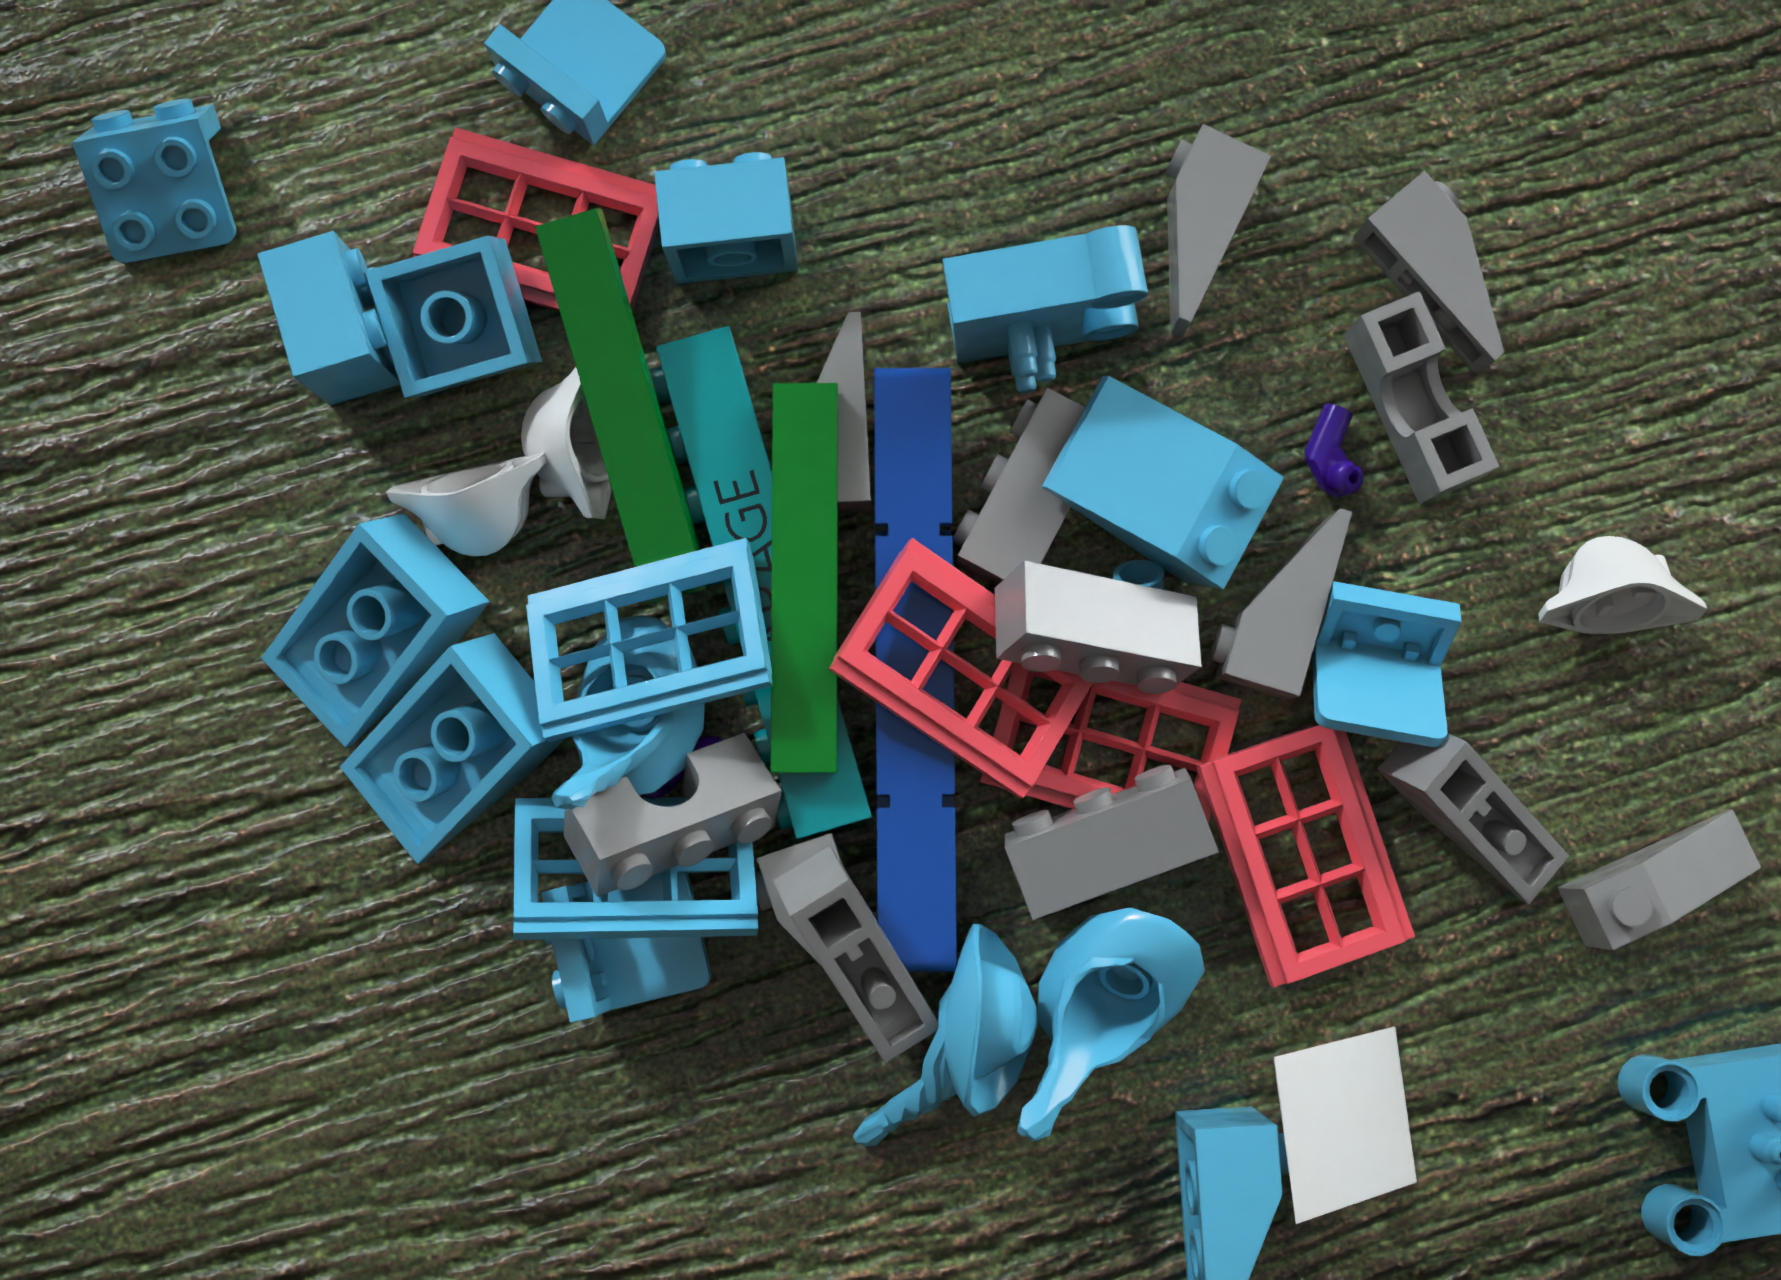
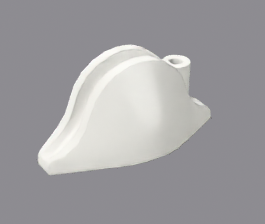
M575 367L571 374L561 383L543 391L529 406L522 423V449L525 456L545 452L546 465L537 473L540 477L539 485L543 496L571 497L584 517L605 519L612 488L577 368Z
M545 452L513 458L485 466L395 485L386 493L391 502L413 512L421 519L427 537L435 545L444 544L449 549L464 555L486 556L499 551L507 545L524 526L528 516L529 489L532 480L538 471L546 465L547 459Z
M1604 536L1587 541L1579 548L1561 575L1559 593L1545 603L1538 615L1539 622L1576 632L1615 634L1698 621L1708 608L1701 598L1682 586L1671 576L1663 555H1654L1642 545L1622 537Z

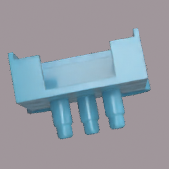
M1110 226L1081 235L942 259L949 299L947 306L957 364L1008 355L1011 375L1015 378L1016 389L1020 393L1034 391L1037 387L1036 379L1039 382H1048L1055 379L1056 369L1054 363L1056 361L1054 347L1086 341L1110 340L1137 331L1139 324L1135 303L1148 296L1136 227Z
M1781 1043L1673 1060L1643 1054L1630 1058L1622 1066L1618 1075V1089L1622 1099L1629 1107L1664 1121L1678 1122L1685 1119L1699 1194H1696L1676 1184H1663L1653 1188L1646 1195L1641 1206V1218L1646 1230L1654 1238L1690 1256H1704L1712 1253L1724 1242L1781 1234ZM1663 1072L1668 1081V1089L1665 1096L1660 1101L1654 1103L1650 1096V1084L1658 1073ZM1689 1205L1691 1209V1222L1683 1232L1676 1234L1674 1218L1682 1207Z

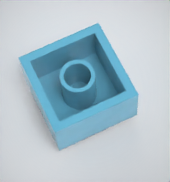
M752 152L735 157L733 163L708 165L703 160L687 159L671 164L669 170L654 171L662 249L676 284L798 271L791 200L784 157L772 158L767 153Z
M330 231L258 253L292 375L295 379L330 406L400 385L365 271L375 269V267L367 268L358 248L351 250L334 231Z
M488 235L365 271L404 398L429 395L542 362L505 239Z

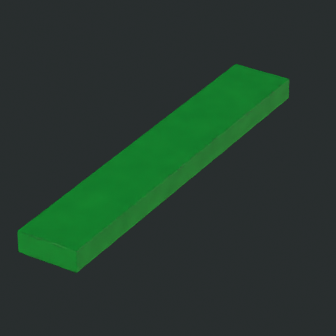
M595 208L535 226L634 566L638 567L700 550L603 209ZM711 584L681 591L682 595H686L693 592L705 590L709 588ZM668 595L646 600L645 604L648 605L667 600Z
M773 383L771 667L773 686H771V773H837V675L829 671L828 668L838 652V383Z

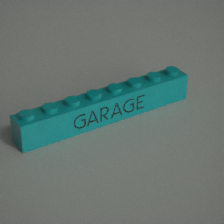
M725 326L656 346L661 366L650 369L660 405L668 403L673 405L678 426L667 428L670 443L677 464L689 462L695 482L694 486L684 488L690 513L695 525L706 522L712 546L702 549L747 538L750 542L751 552L755 561L771 660L772 470L730 326ZM731 578L711 583L715 585L723 582L730 606L719 609L720 615L736 611ZM738 623L723 626L729 646L741 643ZM770 686L742 693L747 707L755 704L759 706L765 728L754 731V736L760 758L767 768L771 767ZM837 697V773H778L782 790L777 818L781 830L793 827L796 839H802L872 818Z

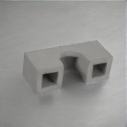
M1420 291L1361 315L1343 336L1419 505L1473 483L1499 468V464L1474 409L1471 408L1460 412L1452 404L1445 392L1439 375L1438 359L1446 348Z
M745 733L686 754L682 793L687 800L685 803L671 807L653 805L642 799L635 791L628 777L624 776L616 786L608 787L602 792H596L590 797L584 808L565 809L564 838L597 897L617 889H634L645 883L655 874L678 865L683 867L695 865L707 858L710 853L737 842L742 844L754 842L775 827L781 789Z

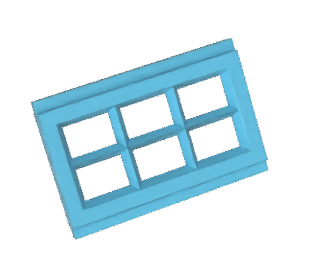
M747 538L528 595V605H526L538 717L539 724L542 726L543 739L547 742L773 686V673L755 561L751 552L750 542ZM731 578L736 611L686 624L681 591ZM668 595L672 621L671 628L621 640L617 608ZM604 612L608 644L559 656L555 624ZM738 623L743 656L692 669L688 635ZM674 639L678 673L627 685L623 652ZM610 656L614 689L564 701L560 668Z
M685 797L642 798L653 805L662 807L677 806L687 801ZM515 798L513 940L757 936L758 907L752 842L747 844L737 842L728 846L729 858H705L703 861L692 866L683 867L678 865L660 872L663 878V901L608 902V893L597 897L593 890V902L538 903V874H584L577 860H538L539 833H564L565 809L556 808L552 798ZM730 872L732 900L678 901L677 873Z

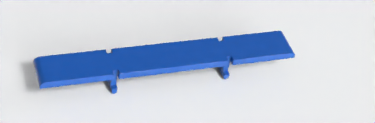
M874 368L875 526H888V531H875V589L878 588L896 557L911 538H914L953 566V536H951V530L940 531V526H952L951 368ZM912 581L893 610L935 640H937L953 613L951 608ZM886 622L876 637V658L911 681L929 651ZM954 639L948 647L952 652H954ZM940 660L923 690L953 710L954 668ZM876 702L877 795H890L877 796V922L908 972H955L957 967L955 807H953V795H955V755Z

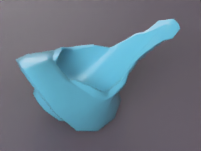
M638 615L619 619L621 640L670 628L659 618ZM607 633L594 647L608 644ZM674 639L623 652L627 685L679 672ZM689 645L692 669L697 668V663ZM610 656L588 661L578 686L577 698L614 689ZM705 703L572 736L578 750L581 768L553 792L551 798L556 808L570 810L576 807L584 808L591 796L596 792L604 791L608 787L616 786L624 776L628 777L638 795L657 791L685 768L686 754L693 752L704 729Z
M1130 907L1089 916L1058 943L1039 981L1037 1021L1052 1042L1048 1054V1067L1032 1100L1022 1108L1017 1133L1027 1137L1030 1141L1050 1136L1053 1124L1060 1110L1073 1099L1079 1087L1095 1068L1120 1062L1149 1041L1152 1036L1159 1032L1182 1010L1205 971L1200 945L1184 929L1168 918Z
M973 924L968 931L952 983L939 1001L938 1029L924 1058L921 1078L891 1098L879 1110L867 1116L853 1134L856 1143L865 1147L875 1146L889 1132L896 1130L900 1124L908 1120H915L922 1113H930L940 1107L942 1101H947L956 1094L973 1117L990 1112L1016 1086L1033 1044L1038 1025L1037 1007L1015 956L997 934L982 924Z

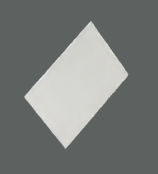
M1395 1026L1274 1057L1296 1224L1417 1183Z

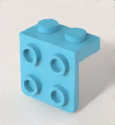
M552 0L521 39L499 24L484 42L495 64L491 72L503 86L518 97H522L526 93L542 106L540 108L541 112L557 128L569 135L574 130L593 146L666 58L663 43L608 0Z
M190 98L178 99L154 106L155 115L137 119H132L129 110L105 113L93 117L91 120L94 127L88 129L72 142L112 257L118 262L129 263L224 245L231 242L235 237V222L209 144V140L221 129L214 104L194 108Z
M1333 581L1312 652L1314 715L1316 722L1328 729L1428 747H1439L1447 735L1441 664L1462 622L1460 604Z
M662 873L651 876L645 883L634 889H617L609 892L608 902L663 901ZM677 873L678 901L695 900L689 873ZM589 882L543 891L541 896L543 903L593 902V889ZM703 937L544 939L546 944L553 945L558 970H555L552 975L554 995L559 1007L567 1009L570 1023L593 1018L613 1009L700 989L706 986L712 977Z

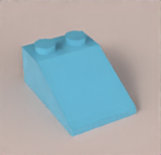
M1102 376L1041 487L1149 560L1159 564L1164 570L1182 582L1224 589L1284 477L1231 440L1110 376Z
M405 513L359 523L261 659L346 748L353 745L393 707L451 645L457 644L490 601Z
M493 633L451 645L345 760L340 768L414 861L420 864L430 858L533 772L564 739L547 742L543 739L542 726L539 724L535 682L496 634Z
M1252 1106L1175 1111L1187 1280H1249L1282 1197L1281 1175H1289L1284 1133H1278L1277 1124Z

